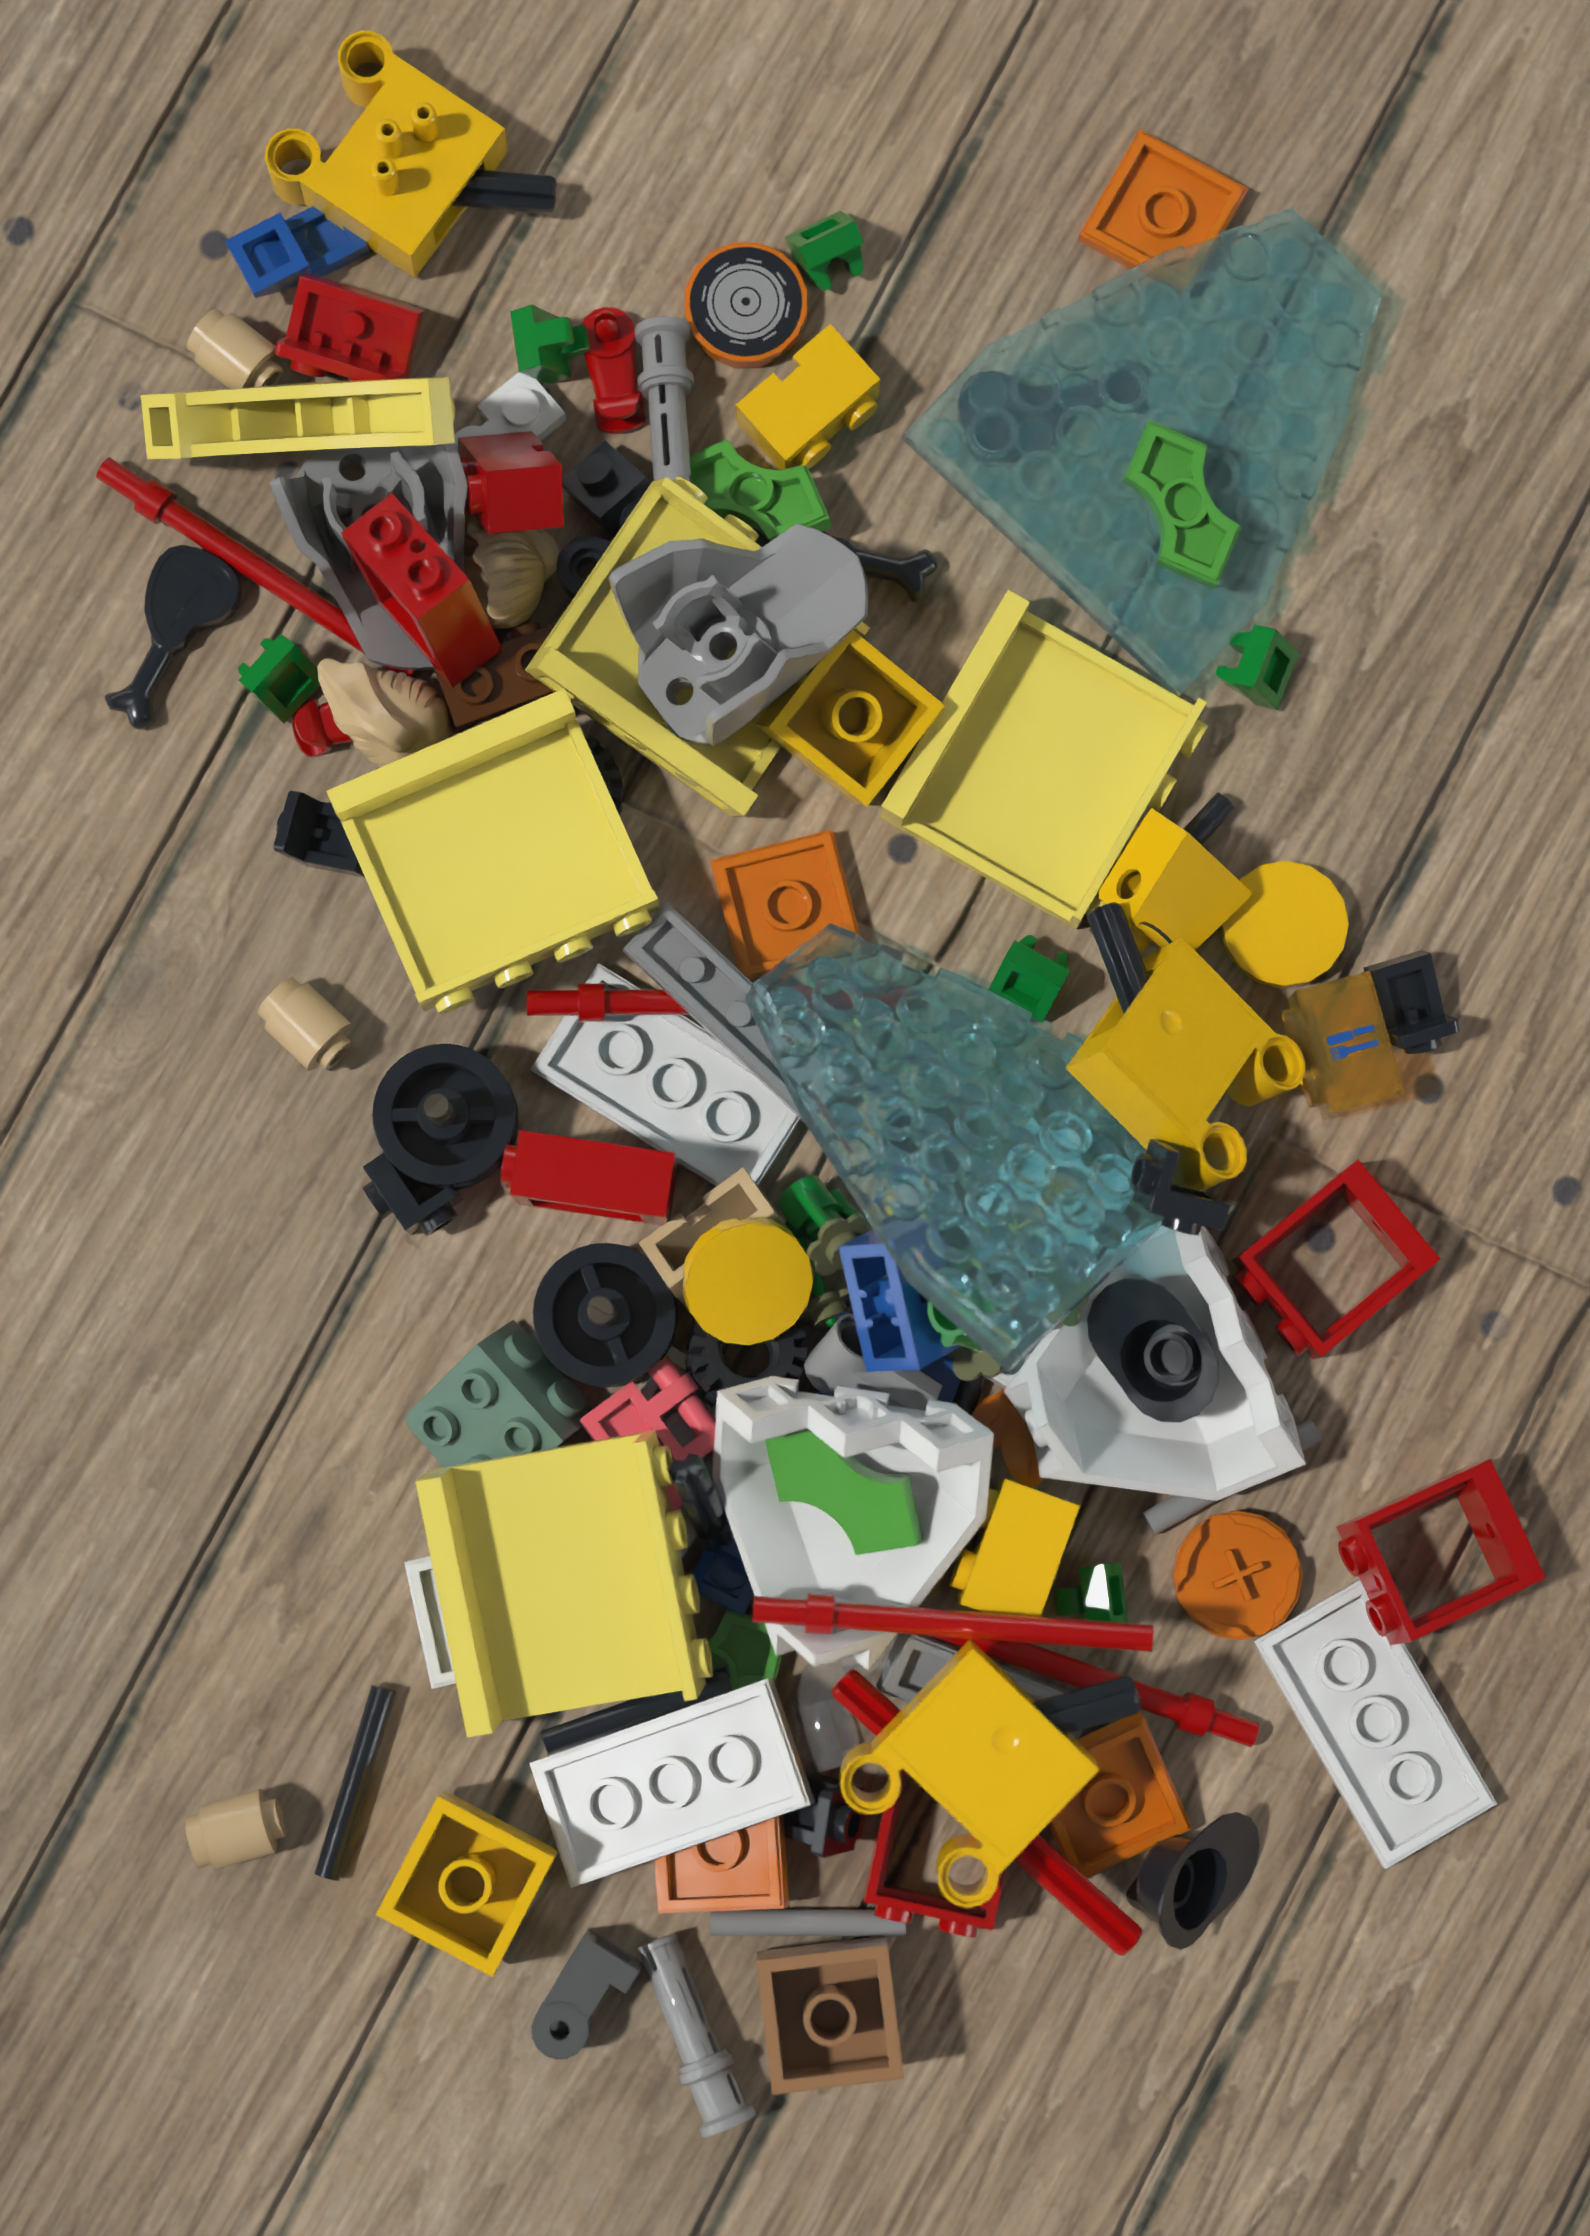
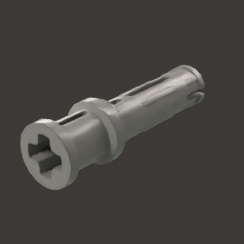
M671 316L645 319L635 327L636 342L642 346L644 371L638 376V388L642 392V396L649 400L654 481L664 477L674 481L678 476L691 482L686 397L690 395L694 387L693 373L687 369L685 343L691 338L690 324L686 320Z
M676 1932L636 1949L638 1954H640L645 1969H647L655 1995L683 2063L679 2067V2080L681 2085H689L703 2120L699 2130L702 2138H706L744 2123L757 2114L753 2105H746L731 2069L736 2062L732 2052L728 2053L727 2048H720L691 1972H689L683 1957V1952L677 1940L678 1937Z

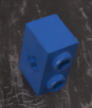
M935 1220L881 1224L838 1246L866 1372L920 1370L961 1347L959 1345L951 1347L942 1345V1334L935 1330L927 1314L928 1301L931 1294L936 1290L933 1279L937 1274L947 1273Z

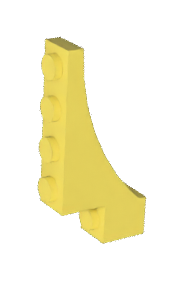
M449 377L309 382L141 395L147 459H181L286 451L455 443L453 425L455 406L451 397Z

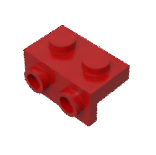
M305 273L299 277L286 337L277 341L274 354L290 359L291 369L314 377H326L327 371L351 378L350 381L405 379L409 377L425 310Z

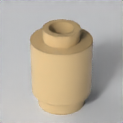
M218 309L211 310L197 323L188 338L187 349L195 354V363L228 389L276 385L282 375L283 368L279 365L281 357L274 354L276 346L234 313L225 315Z
M293 977L287 978L265 998L257 1011V1014L266 1022L264 1029L308 1071L320 1065L329 1070L347 1054L353 1044L347 1037L353 1025L309 983L301 985Z
M261 1789L202 1805L199 1807L198 1814L185 1818L189 1848L198 1868L212 1864L214 1869L217 1870L277 1853V1839L286 1836V1825L277 1798L267 1801Z

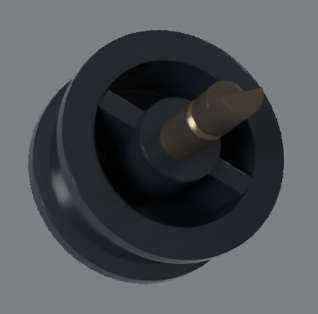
M433 1044L406 1054L386 1072L377 1088L373 1103V1127L383 1153L408 1178L429 1188L443 1190L453 1185L459 1190L479 1184L500 1169L506 1144L515 1145L517 1139L519 1111L516 1098L509 1083L488 1058L464 1046Z
M595 1243L570 1251L556 1261L547 1271L539 1284L534 1299V1330L539 1345L546 1357L567 1376L594 1387L610 1388L624 1386L631 1381L636 1382L648 1375V1371L657 1362L662 1360L671 1348L677 1329V1305L673 1292L668 1288L648 1257L624 1245Z

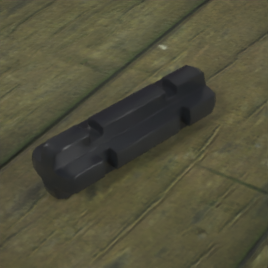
M688 1454L684 1460H674L669 1473L694 1530L698 1535L702 1548L709 1552H716L721 1545L730 1546L734 1536L702 1457L696 1454Z

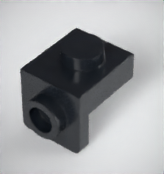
M606 441L601 443L562 478V487L568 497L604 528L611 541L651 484L646 475Z
M291 790L288 793L284 810L277 821V834L273 845L274 850L307 867L365 878L332 803L321 802L303 792Z
M1420 950L1363 968L1379 1040L1404 1049L1406 1054H1417L1440 1047L1442 1045V1037L1460 1031L1457 1018L1444 1013L1431 953Z
M1150 1139L1146 1154L1140 1153L1132 1168L1130 1187L1134 1191L1132 1200L1149 1213L1163 1216L1161 1225L1169 1229L1190 1235H1199L1201 1226L1223 1231L1230 1205L1212 1193L1173 1184L1172 1179L1179 1159V1151L1163 1141Z
M384 1153L363 1166L371 1182L362 1188L383 1219L393 1213L404 1230L409 1234L413 1235L421 1229L425 1236H429L445 1227L458 1216L453 1207L463 1201L464 1198L455 1186L450 1185L421 1204L398 1168L388 1160Z
M804 1770L815 1803L784 1814L785 1837L812 1845L811 1853L823 1858L853 1851L855 1849V1842L858 1840L863 1829L864 1813H860L850 1807L844 1799L840 1779ZM854 1784L856 1788L863 1792L864 1786Z

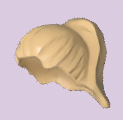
M465 507V575L469 578L492 628L508 629L516 627L529 619L538 607L544 583L557 570V560L560 554L554 538L543 529L488 534L475 516L468 514Z
M330 658L319 662L317 667L318 681L332 711L333 721L344 734H347L353 740L354 747L369 762L376 764L379 768L453 736L448 704L444 698L438 695V692L433 687L429 686L427 681L409 677L403 672L396 673L391 670L385 672L372 669L364 662L340 663Z

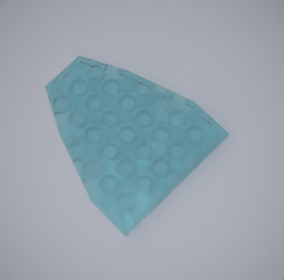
M1289 208L1266 216L1262 222L1248 227L1240 225L1223 231L1216 238L1184 249V246L1163 252L1094 288L1091 294L1062 309L1058 307L1041 316L1039 321L1010 336L1006 334L991 342L904 433L902 440L1169 692L1179 697L1265 605L1284 556L1290 550L1296 537V530L1306 507L1317 490L1346 425L1351 407L1349 404L1357 373L1363 365L1368 348V334L1371 325L1375 322L1383 294L1293 208ZM1149 420L1207 445L1203 475L1209 496L1222 514L1241 527L1220 581L1214 589L1156 565L1160 550V532L1156 517L1147 501L1136 490L1122 483L1144 426Z
M830 923L756 980L747 993L745 1001L801 1118L906 1280L1009 1372L1162 1226L1163 1216L1149 1213L1132 1200L1134 1196V1191L1130 1187L1132 1168L1140 1153L1146 1154L1147 1150L1066 1069V1066L1084 1043L1083 1039L1067 1032L1063 1040L1054 1038L1033 1027V1023L1029 1022L1033 1013L975 982L941 967L936 976L933 977L903 965L901 961L904 952L884 944L869 943L863 940L857 933Z

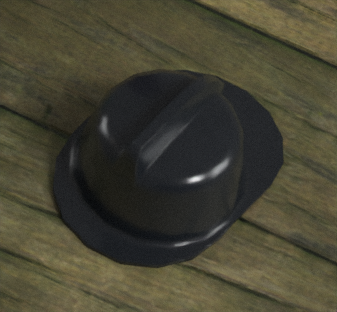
M1124 1278L1107 1285L1093 1300L1087 1317L1088 1337L1099 1359L1121 1386L1129 1400L1143 1414L1160 1422L1179 1423L1198 1416L1212 1402L1219 1385V1362L1207 1332L1192 1318L1182 1303L1160 1284L1145 1278Z
M1239 1812L1221 1815L1206 1826L1195 1838L1170 1837L1157 1841L1148 1850L1141 1864L1138 1876L1126 1892L1127 1901L1132 1907L1142 1911L1149 1919L1160 1925L1161 1935L1168 1946L1180 1950L1192 1946L1204 1933L1209 1924L1237 1898L1248 1884L1257 1864L1260 1848L1258 1828L1251 1817Z

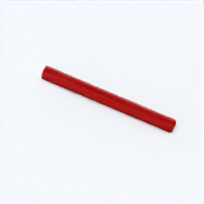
M854 1669L847 1671L832 1689L833 1697L875 1736L901 1711L862 1674ZM1039 1834L1013 1859L1117 1955L1124 1956L1140 1940L1143 1934L1142 1928Z

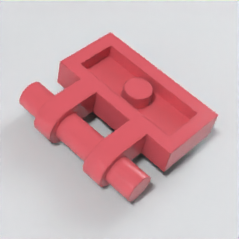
M669 1356L657 1362L648 1371L662 1390L649 1401L646 1400L634 1382L631 1381L580 1419V1423L594 1441L656 1430L659 1447L667 1445L673 1461L684 1460L688 1454H696L702 1457V1459L711 1455L714 1459L716 1419L696 1394L700 1387L689 1373L682 1375ZM674 1409L678 1411L697 1437L683 1448L661 1420L663 1416ZM668 1485L672 1511L679 1510L684 1506L675 1485Z

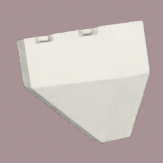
M1161 1225L1108 1248L1085 1279L1090 1290V1296L1085 1306L1080 1307L1082 1317L1079 1324L1076 1326L1063 1325L1060 1329L1048 1330L1004 1390L1006 1396L1027 1423L1033 1437L1040 1477L1218 1501L1306 1464L1294 1417L1284 1394L1277 1395L1264 1362L1267 1355L1247 1310L1242 1311L1237 1303L1235 1295L1226 1279V1276L1231 1275L1220 1248L1205 1226H1201L1199 1235H1190ZM1124 1278H1145L1160 1284L1182 1303L1192 1318L1207 1332L1219 1362V1385L1212 1402L1198 1416L1179 1423L1160 1422L1143 1414L1129 1400L1121 1386L1099 1359L1088 1337L1087 1317L1093 1300L1107 1285Z
M776 1376L717 1391L713 1479L755 1596L807 1599L808 1593L835 1595L834 1602L917 1608L986 1520L994 1433L954 1403L928 1400L926 1411L889 1405L890 1394L842 1386H837L834 1397L799 1392V1380ZM808 1428L843 1458L853 1456L864 1466L882 1474L909 1476L923 1540L917 1546L855 1555L846 1532L830 1515L806 1503L795 1501L779 1502L765 1440ZM765 1623L776 1656L796 1650L814 1667L821 1664L834 1663L850 1655L868 1671L897 1634L832 1628V1635L805 1633V1626Z

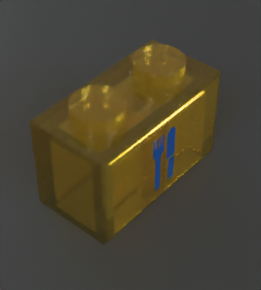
M1370 971L1296 990L1288 998L1290 1009L1282 1011L1287 1037L1298 1046L1301 1045L1308 1069L1305 1070V1075L1301 1082L1302 1090L1310 1108L1319 1107L1322 1120L1395 1101L1405 1094Z

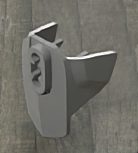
M456 444L317 450L311 452L295 478L279 477L269 481L273 495L297 549L318 566L368 661L404 670L434 669L433 665L378 604L341 532L393 493L465 574L464 508L468 484ZM350 465H358L364 469L366 474L359 480L350 481L342 476V472ZM419 543L422 550H424L426 545Z
M797 523L757 551L726 546L704 538L669 541L618 567L609 577L619 610L627 628L639 646V686L674 735L702 745L711 744L714 746L750 722L755 715L764 710L806 675L842 642L868 614V588L860 558L833 537L814 528ZM737 647L735 654L727 659L728 653ZM686 686H693L692 698L686 704L678 705V692Z

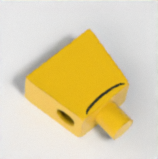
M1151 808L1101 886L1099 899L1104 904L1117 902L1122 906L1139 953L1142 956L1150 945L1160 949L1180 938H1183L1196 950L1253 893L1193 836Z

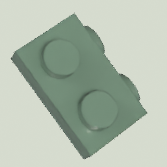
M511 1320L477 1343L407 1413L406 1423L443 1467L560 1447L584 1428L580 1423V1419L593 1409L585 1401V1397L578 1386L567 1380L543 1354L538 1341L532 1335L523 1331L514 1320Z

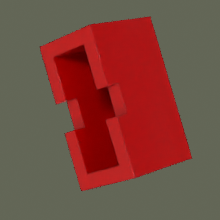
M532 431L458 437V453L468 484L465 502L468 514L475 516L488 534L564 527L562 464L550 451H543V443Z

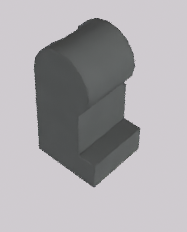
M587 1928L535 2015L532 2023V2039L536 2048L545 2056L553 2059H568L576 2055L587 2041L592 2028V2014L610 1984L626 1994L639 1973L643 1962Z

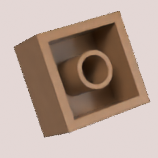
M886 1936L757 1951L756 1963L772 2095L904 2079Z

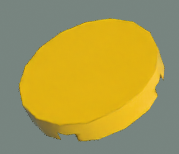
M1291 861L1263 864L1243 876L1239 881L1253 894L1220 926L1224 950L1232 962H1235L1237 967L1256 983L1280 989L1307 985L1328 971L1344 949L1349 926L1344 899L1332 881L1309 865Z
M737 1217L721 1221L698 1238L686 1256L683 1268L685 1303L701 1328L725 1343L752 1345L772 1340L793 1326L808 1305L813 1284L809 1257L793 1233L774 1220L763 1217L740 1221Z

